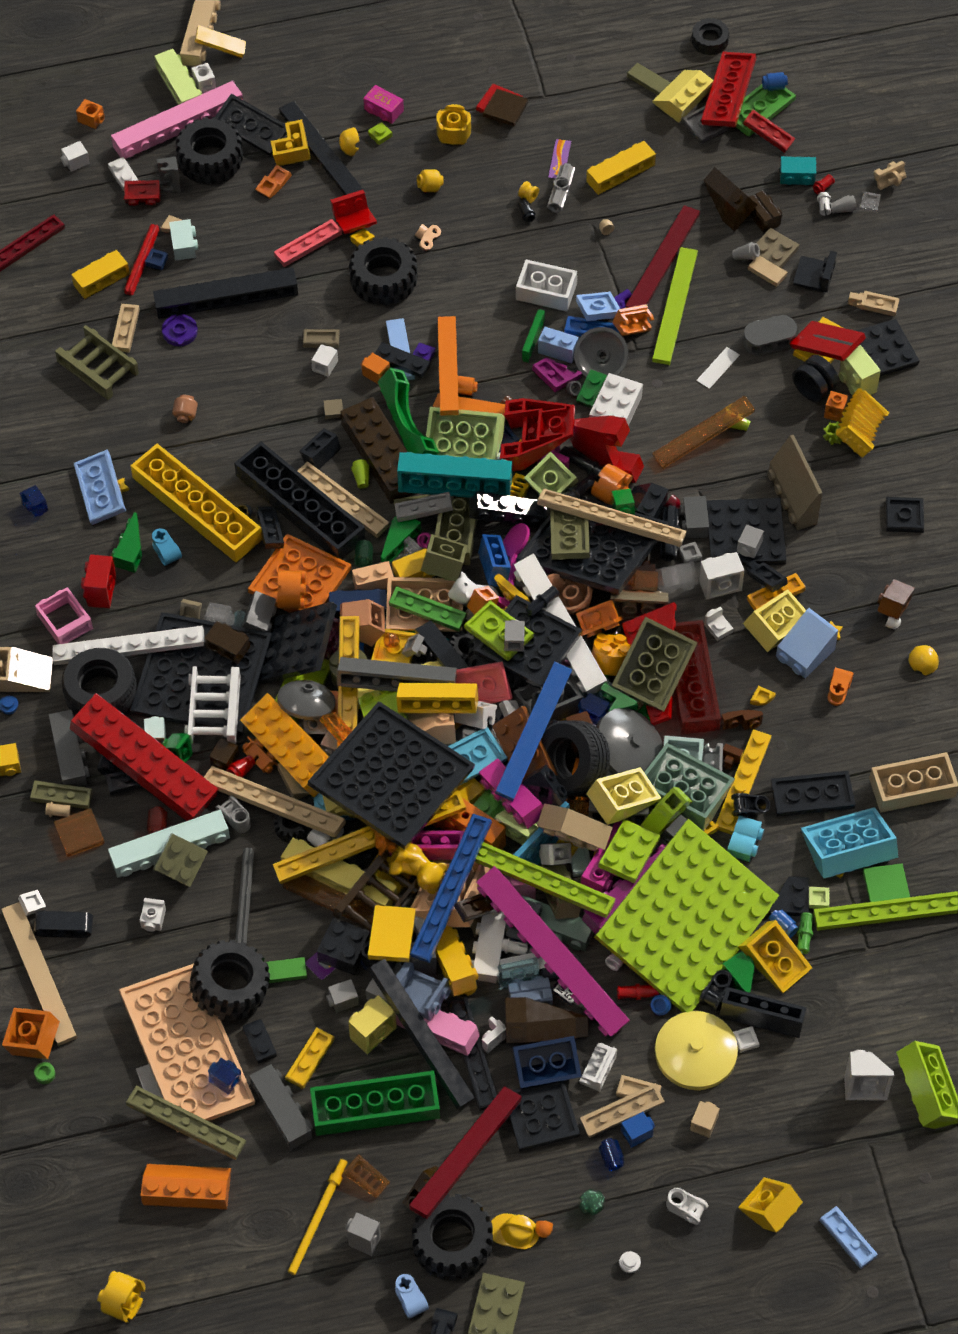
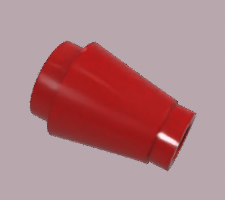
M248 755L229 764V768L226 771L244 778L256 762L252 756Z

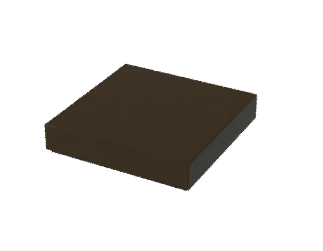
M496 89L483 112V117L515 127L528 104V99Z

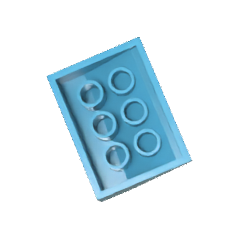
M875 807L801 828L816 868L823 878L833 877L898 858L897 838Z

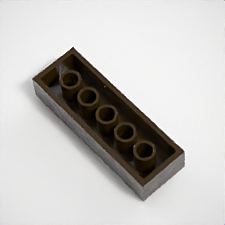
M369 398L341 410L340 416L343 428L363 460H366L367 464H369V470L390 504L394 503V499L406 498L415 494L398 492L397 469L400 452L406 453L407 451L374 398Z

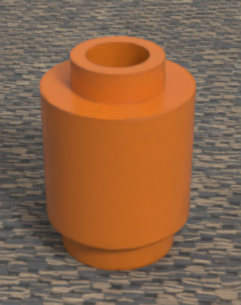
M458 376V394L473 396V393H477L478 382H475V378Z

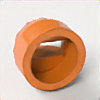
M548 1221L536 1222L535 1229L539 1237L546 1238L552 1233L553 1223Z

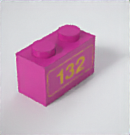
M376 85L363 98L364 110L391 124L404 111L402 98Z

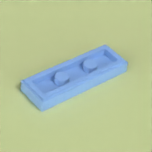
M837 1206L820 1218V1222L860 1269L877 1257L878 1254Z

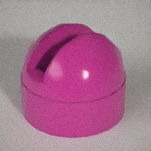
M427 532L421 533L417 537L418 545L422 548H427L431 534Z

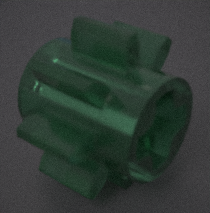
M589 1189L580 1196L581 1202H579V1207L584 1214L589 1212L591 1216H594L604 1209L605 1197L600 1190L595 1193L593 1189Z

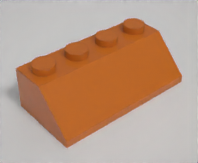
M147 1164L142 1180L143 1205L227 1209L231 1168Z

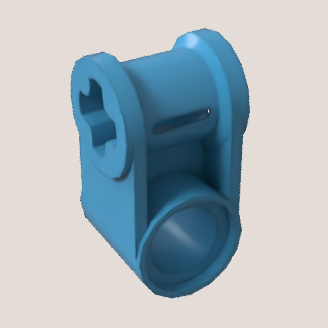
M159 528L153 531V549L164 566L182 558L179 547L165 529Z

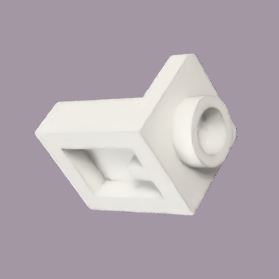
M721 607L708 611L704 622L705 627L717 641L733 633V627L722 615L723 609Z
M493 1017L489 1018V1027L492 1030L487 1031L482 1037V1048L487 1053L506 1038L505 1025Z

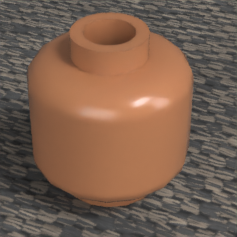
M180 395L174 401L172 414L178 418L177 421L188 423L189 420L195 419L198 403L190 395Z

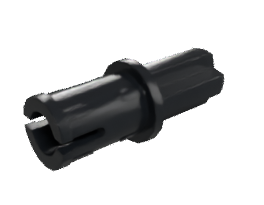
M551 586L543 594H538L536 599L526 606V612L533 616L542 608H547L548 604L560 595L557 588Z

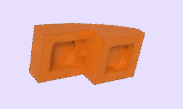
M276 164L269 176H264L255 190L271 198L285 185L292 174Z

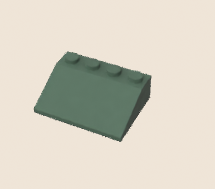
M668 743L665 744L644 772L661 799L673 787L680 788L692 801L681 815L690 819L703 831L714 818L735 781V778Z

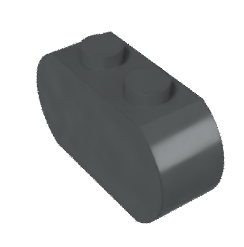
M780 315L749 323L744 330L743 346L748 353L754 356L791 348L790 343L797 333L796 322L789 316Z

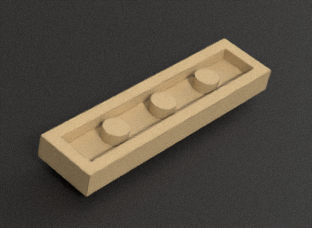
M656 1083L580 1117V1120L590 1138L621 1124L641 1112L645 1113L664 1104V1100Z

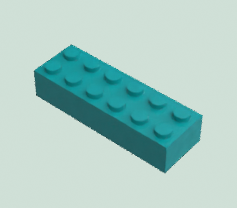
M400 452L397 469L398 492L431 495L449 492L450 496L472 498L477 491L510 496L512 461Z

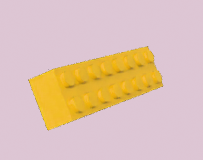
M158 443L130 465L134 480L233 561H239L263 540L262 530L258 524Z

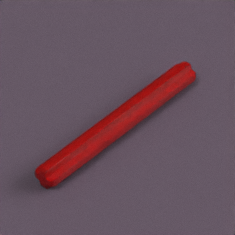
M151 224L124 288L126 295L132 296L135 292L145 267V260L159 233L158 225Z

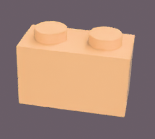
M389 561L352 570L355 590H387L388 577H394Z

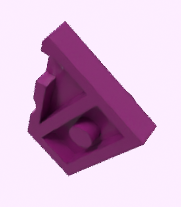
M547 357L533 364L532 370L554 392L566 387L567 383L577 381L582 377L581 371L577 370L576 373L570 371L566 365L556 363Z

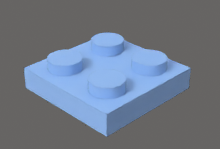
M611 292L576 296V302L587 321L613 319L618 309H620Z

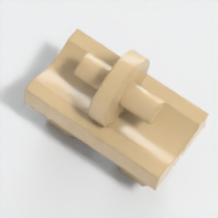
M893 161L888 164L886 169L875 170L874 179L877 181L878 188L882 190L892 184L895 186L901 185L902 179L906 178L905 163L903 161L898 163Z

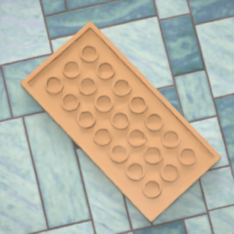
M193 964L119 989L163 1099L207 1121L255 1105V1099L222 1022L218 1019L219 1016L213 1015L212 1017L208 1015L207 1010H201L198 1007L199 1002H194L192 998L190 977Z

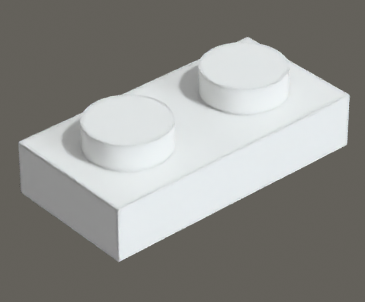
M124 157L108 163L110 171L123 191H125L124 181H139Z

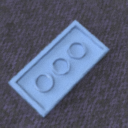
M108 450L74 463L89 521L92 525L126 511Z

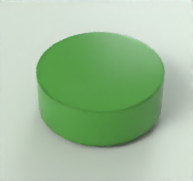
M47 1062L38 1064L34 1069L35 1079L41 1084L52 1082L55 1078L53 1065Z

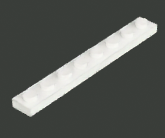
M203 626L53 645L54 665L68 664L77 654L93 648H108L124 656L204 646Z

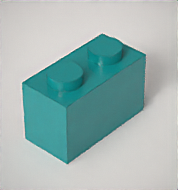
M781 157L780 184L814 185L816 180V157Z

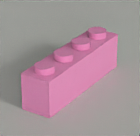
M439 1010L430 1021L423 1018L441 1045L464 1055H469L479 1038L477 1026L469 1020L463 1021L453 1013L447 1014ZM396 1015V1024L404 1028L401 1021Z

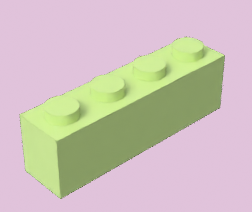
M173 49L154 56L156 68L178 105L202 95L201 90L196 88L193 77L190 78L187 67L182 65L180 55H176Z

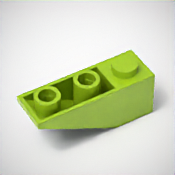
M673 787L658 802L641 824V827L661 835L692 801L680 788Z

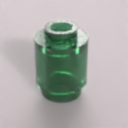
M360 540L355 546L354 564L359 568L373 564L374 548L370 541Z

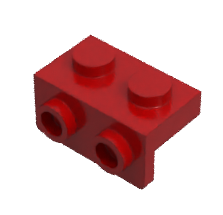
M159 180L124 181V201L128 205L135 206L139 205V203L155 205L156 202H160Z

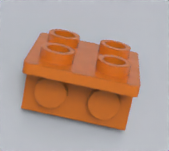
M613 600L576 613L582 628L581 636L587 635V637L601 633V628H604L606 631L619 626V621L623 620L622 616H618Z

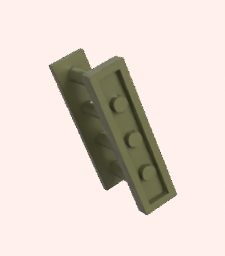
M85 325L83 327L85 338L69 351L59 347L55 351L56 359L59 364L109 400L113 397L112 385L128 371L136 376L139 374L138 363L134 358H129L101 337L95 329ZM90 342L97 346L82 361L74 358ZM102 352L110 356L95 370H90L86 367ZM115 361L122 365L109 379L104 380L99 376Z

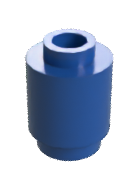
M783 72L769 73L766 76H762L763 90H782L788 85L787 75H784Z
M775 910L769 916V920H776L789 938L793 937L799 929L796 922L783 910Z

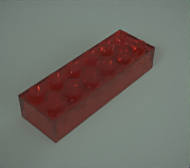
M703 620L677 622L676 628H674L675 632L698 642L674 690L681 734L720 730L721 716Z

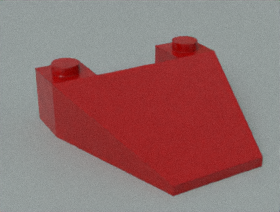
M525 398L507 400L505 402L504 416L511 428L523 427L522 441L501 444L500 459L512 461V471L524 470L573 436L575 406Z
M608 415L574 419L573 436L570 440L573 447L592 461L599 462L602 467H605L607 464L618 467L633 476L632 483L637 482L644 468L640 454L621 452L616 448V446L622 447L630 432L626 418Z

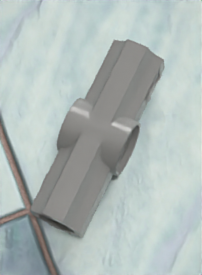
M564 163L560 165L557 177L554 180V187L547 205L548 209L552 212L558 213L562 211L565 200L569 195V188L575 172V168L571 164Z

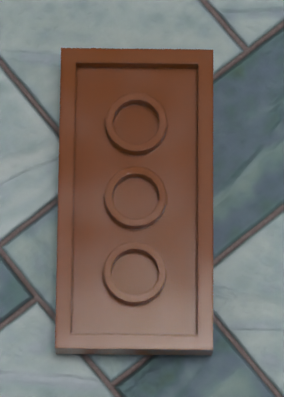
M525 706L519 707L492 725L508 762L530 716ZM540 740L523 780L544 765L552 769L557 776L542 740Z

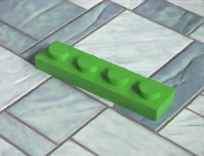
M397 586L389 601V606L429 621L432 620L434 623L460 632L467 617L466 612Z

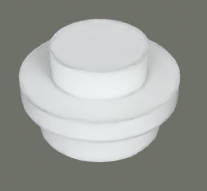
M630 1251L623 1253L619 1260L621 1269L627 1273L636 1272L641 1264L640 1257Z

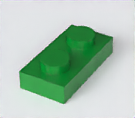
M590 369L576 402L593 408L607 375Z

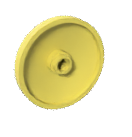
M701 1011L684 1012L672 1017L659 1031L655 1045V1057L661 1072L674 1084L690 1090H705L722 1083L733 1071L738 1053L737 1041L730 1027L717 1016Z

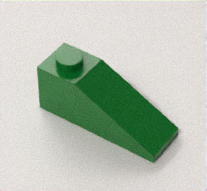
M397 516L394 517L381 555V563L389 561L390 564L421 534V523L418 520L411 519L398 522Z

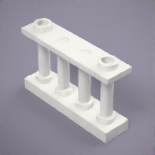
M193 666L192 674H189V685H191L188 725H185V733L190 735L191 744H193L194 735H224V737H227V741L236 744L241 679L239 667H231V674L227 676H198L197 666ZM198 684H227V686H230V691H226V693H197ZM196 701H226V703H229V708H225V710H196ZM195 718H225V720H228L227 725H224V727H195Z

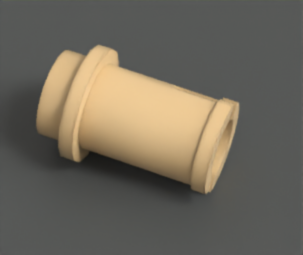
M53 802L46 804L45 814L49 815V817H52V815L70 817L71 805L53 804Z

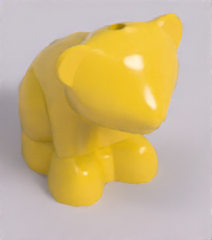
M410 843L405 850L397 845L396 851L392 853L389 863V875L406 873L417 876L419 887L429 894H435L438 891V887L441 885L444 874L447 871L445 863L437 864L430 862L422 852V849L413 843Z

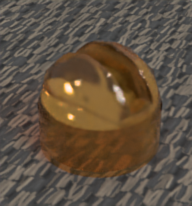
M388 632L385 634L384 646L386 648H395L399 645L400 640L397 634Z

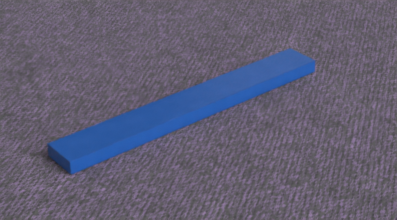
M554 661L495 794L513 802L572 669Z
M472 814L410 952L411 957L430 963L454 909V905L460 896L492 824L491 819Z

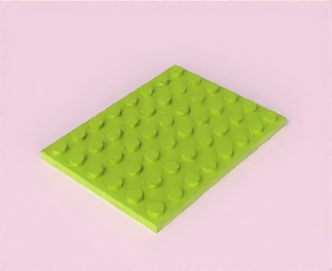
M687 819L594 938L661 995L669 998L670 1002L680 1011L688 1013L697 1006L703 990L708 986L714 974L719 970H723L722 964L736 955L740 949L738 946L749 938L769 912L779 895L690 819Z

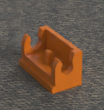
M647 305L618 309L612 323L620 334L625 336L650 331L652 327L647 318L653 321L654 317Z

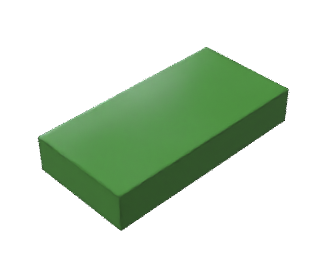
M305 957L266 962L269 966V983L307 979Z

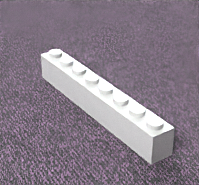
M534 553L514 564L516 571L513 573L518 582L523 581L525 585L523 590L528 598L531 596L535 600L538 594H543L552 586ZM559 596L552 600L547 608H542L575 626ZM580 636L563 660L568 659L570 663L568 668L572 669V676L577 675L580 680L577 684L582 693L586 691L588 696H591L600 691L604 682L608 684V681L584 639Z

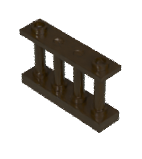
M384 851L382 856L380 854L335 907L332 915L338 919L343 914L345 916L349 915L371 932L372 923L355 911L351 905L354 900H360L373 911L375 910V905L379 904L364 894L365 891L363 889L367 885H372L395 903L394 907H401L410 895L415 896L421 887L417 883V878L412 883L401 874L389 875L390 867L387 859L390 854ZM384 871L404 886L407 891L402 897H399L376 879V873Z

